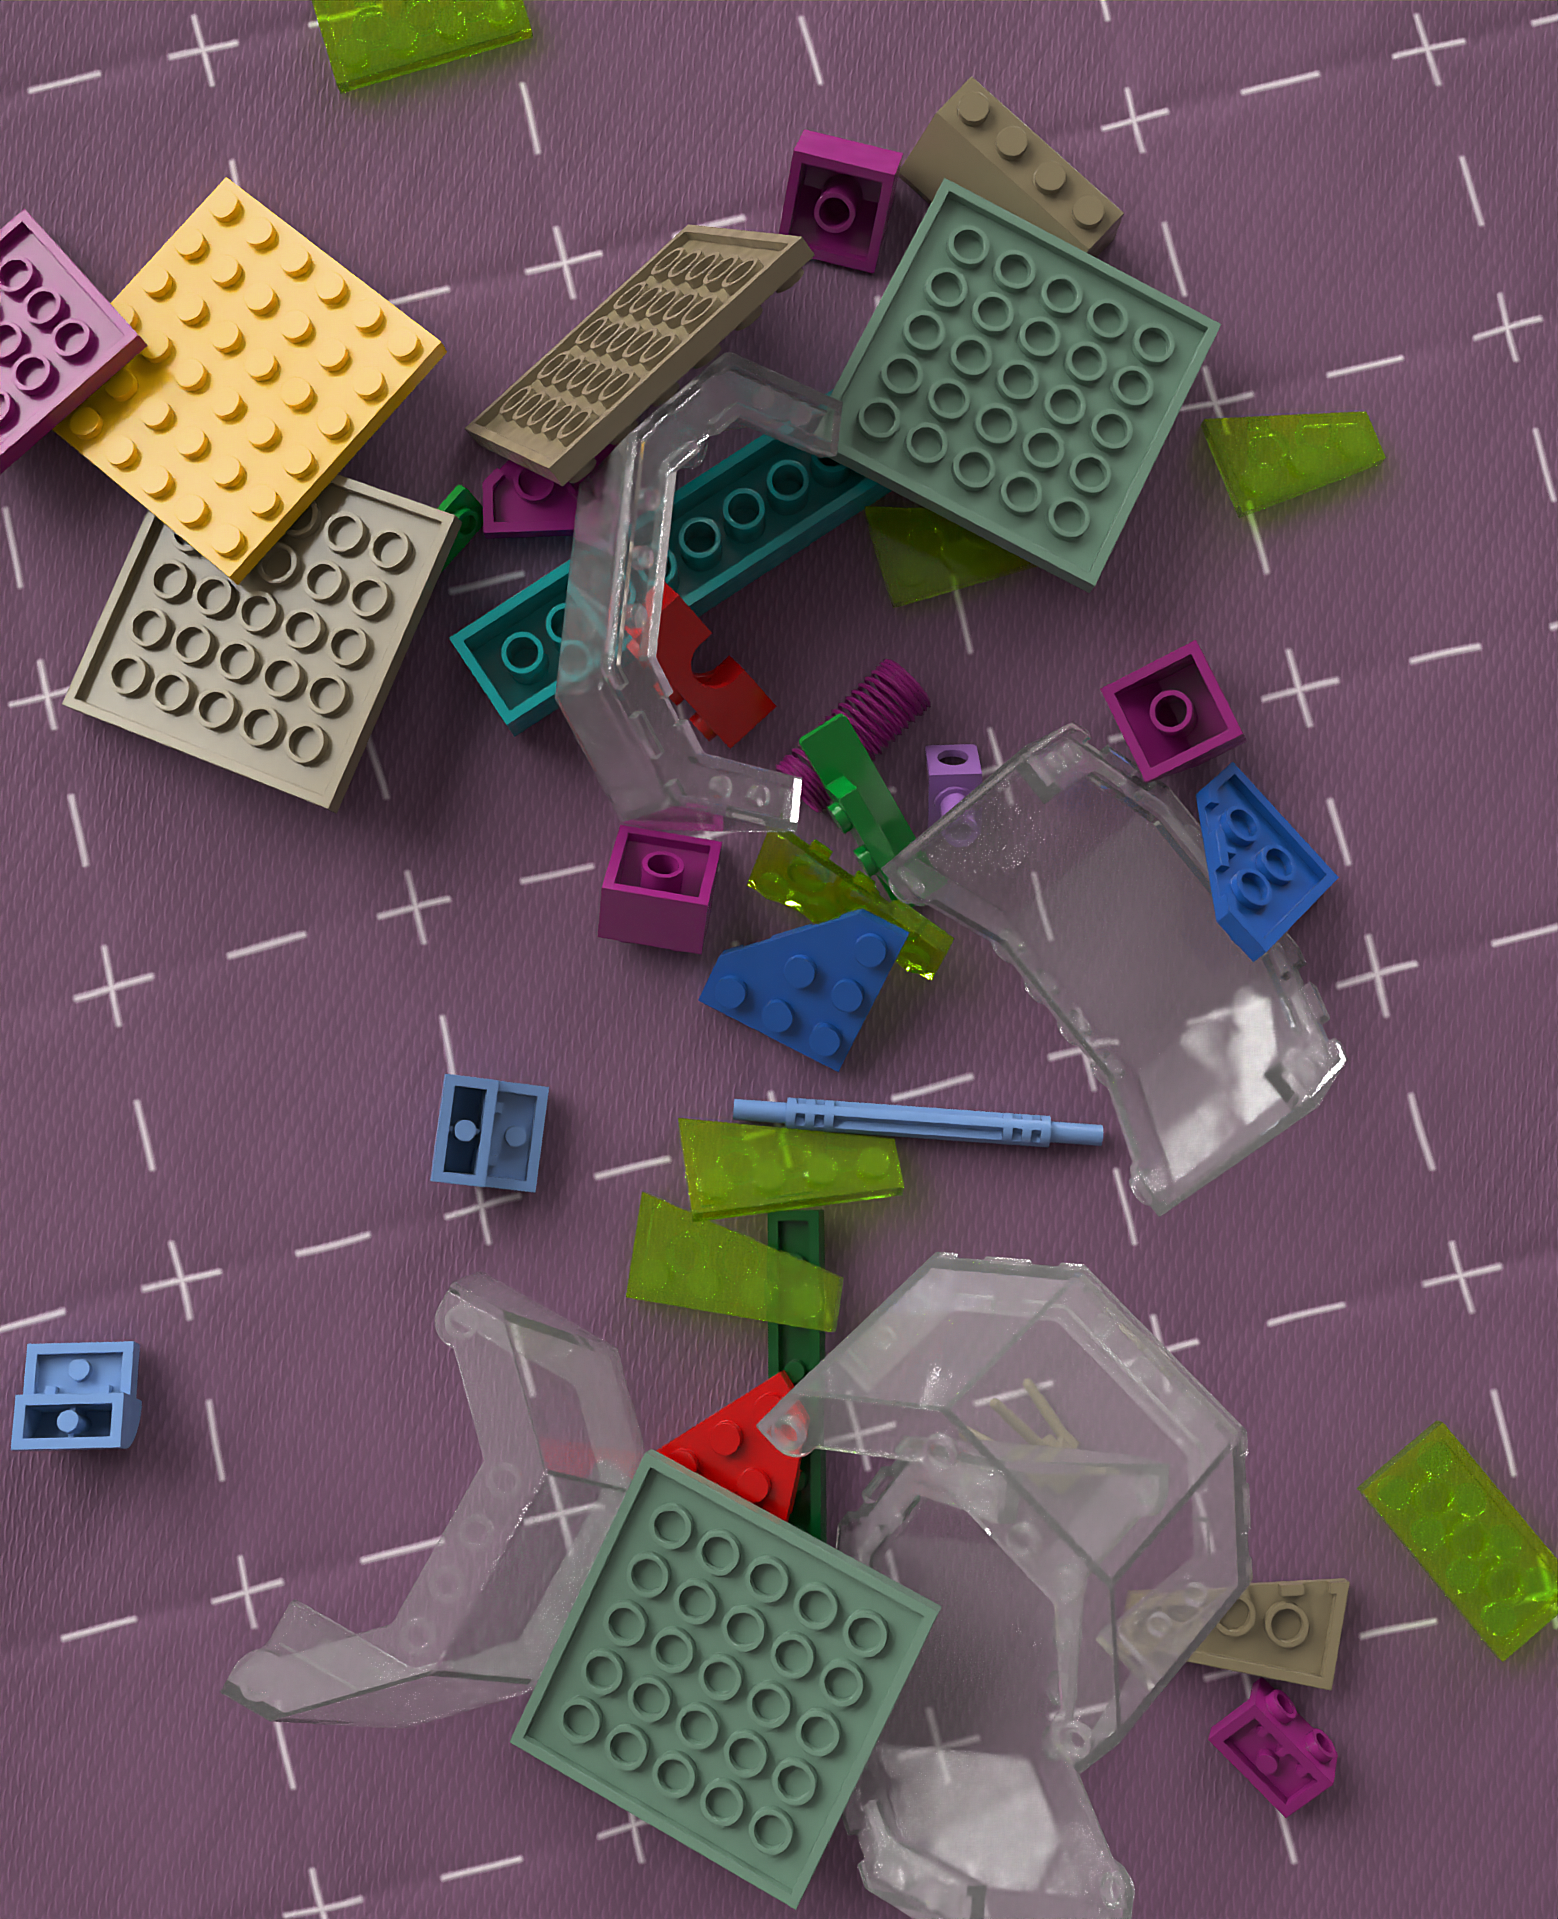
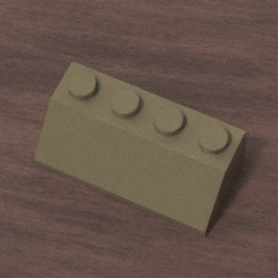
M972 76L936 112L899 172V177L929 204L933 201L941 183L946 178L1096 258L1115 239L1124 215L1123 211Z

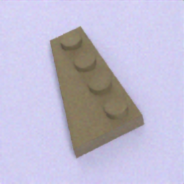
M1345 1578L1124 1589L1115 1644L1118 1648L1332 1691L1350 1582Z

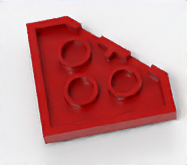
M783 1370L656 1451L788 1523L789 1515L793 1511L801 1473L799 1468L805 1440L809 1436L813 1416L786 1371Z

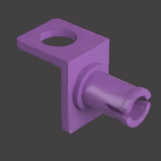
M974 744L928 745L925 747L929 777L928 833L931 836H943L951 845H966L980 832L982 770L977 746ZM952 756L963 758L966 762L959 765H947L939 760Z

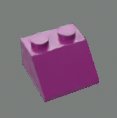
M804 129L793 150L779 234L802 236L815 254L812 259L875 273L894 200L903 153Z
M1197 640L1100 689L1146 783L1199 766L1247 742Z
M620 825L601 889L597 937L618 940L623 943H636L666 948L676 952L702 955L712 908L722 842Z

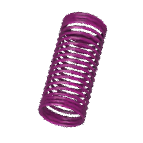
M883 659V662H879V666H876V670H871V677H864V683H858V690H851V696H845V703H838V709H831V716H825V722L836 716V714H844L850 721L871 760L876 761L875 754L882 755L881 747L889 748L888 741L896 742L894 734L902 735L901 728L909 729L907 721L915 722L914 715L922 716L923 711H927V707H931V702L920 684L903 667L891 659ZM868 681L873 682L878 691L870 686ZM862 687L867 689L871 697L864 693ZM855 694L861 696L865 704L858 700ZM889 695L903 708V710L889 697ZM849 701L853 702L859 711L853 708ZM883 703H885L895 713V715ZM842 707H844L845 709H847V710L850 712V714L852 715L853 718H851L849 715H847V714L844 712V710H843ZM818 722V726L822 725L825 722ZM798 742V748H791L792 755H785L783 761L775 764V769L783 781L804 803L817 813H823V809H827V806L831 805L830 800L832 799L818 775L799 759L797 754L801 755L813 769Z

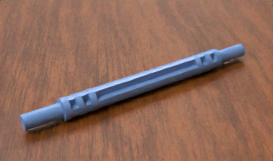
M787 1097V1102L734 1099L733 1120L784 1123L785 1129L1047 1148L1050 1142L1102 1146L1103 1125L1051 1121L1050 1116L791 1097Z

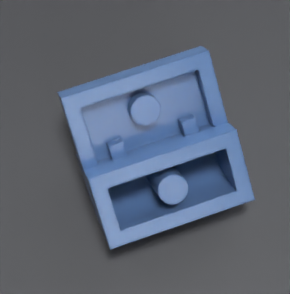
M444 1074L430 1181L535 1193L549 1087Z
M135 1341L27 1344L23 1395H15L11 1450L20 1452L129 1448L135 1439L142 1409V1401L136 1398L140 1344Z

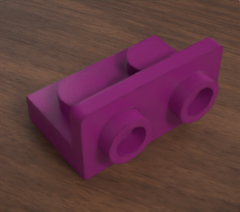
M1262 1677L1253 1683L1250 1698L1211 1727L1208 1740L1285 1818L1334 1784L1338 1754L1330 1738L1322 1730L1313 1728L1296 1711L1292 1700L1283 1691L1274 1689Z

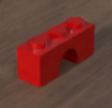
M666 582L657 587L617 624L629 638L622 647L643 670L651 663L659 670L663 676L656 684L676 706L684 700L689 703L696 711L689 720L709 742L718 735L731 749L777 707L730 655L711 671L704 673L692 672L691 661L697 647L712 632Z

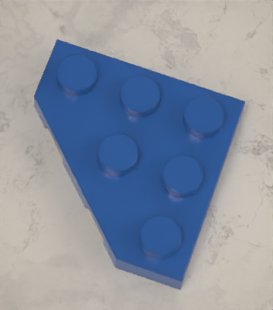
M1231 762L1195 796L1216 922L1230 936L1231 940L1254 962L1264 955L1339 877L1235 763Z
M861 908L844 913L836 919L816 925L811 923L772 935L770 939L746 946L743 944L723 950L698 1001L839 1072L910 932Z

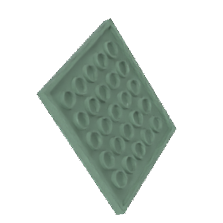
M944 178L812 429L806 446L1090 593L1102 573L1221 324Z
M650 1449L645 1452L512 1735L510 1743L796 1910L942 1606L659 1452Z

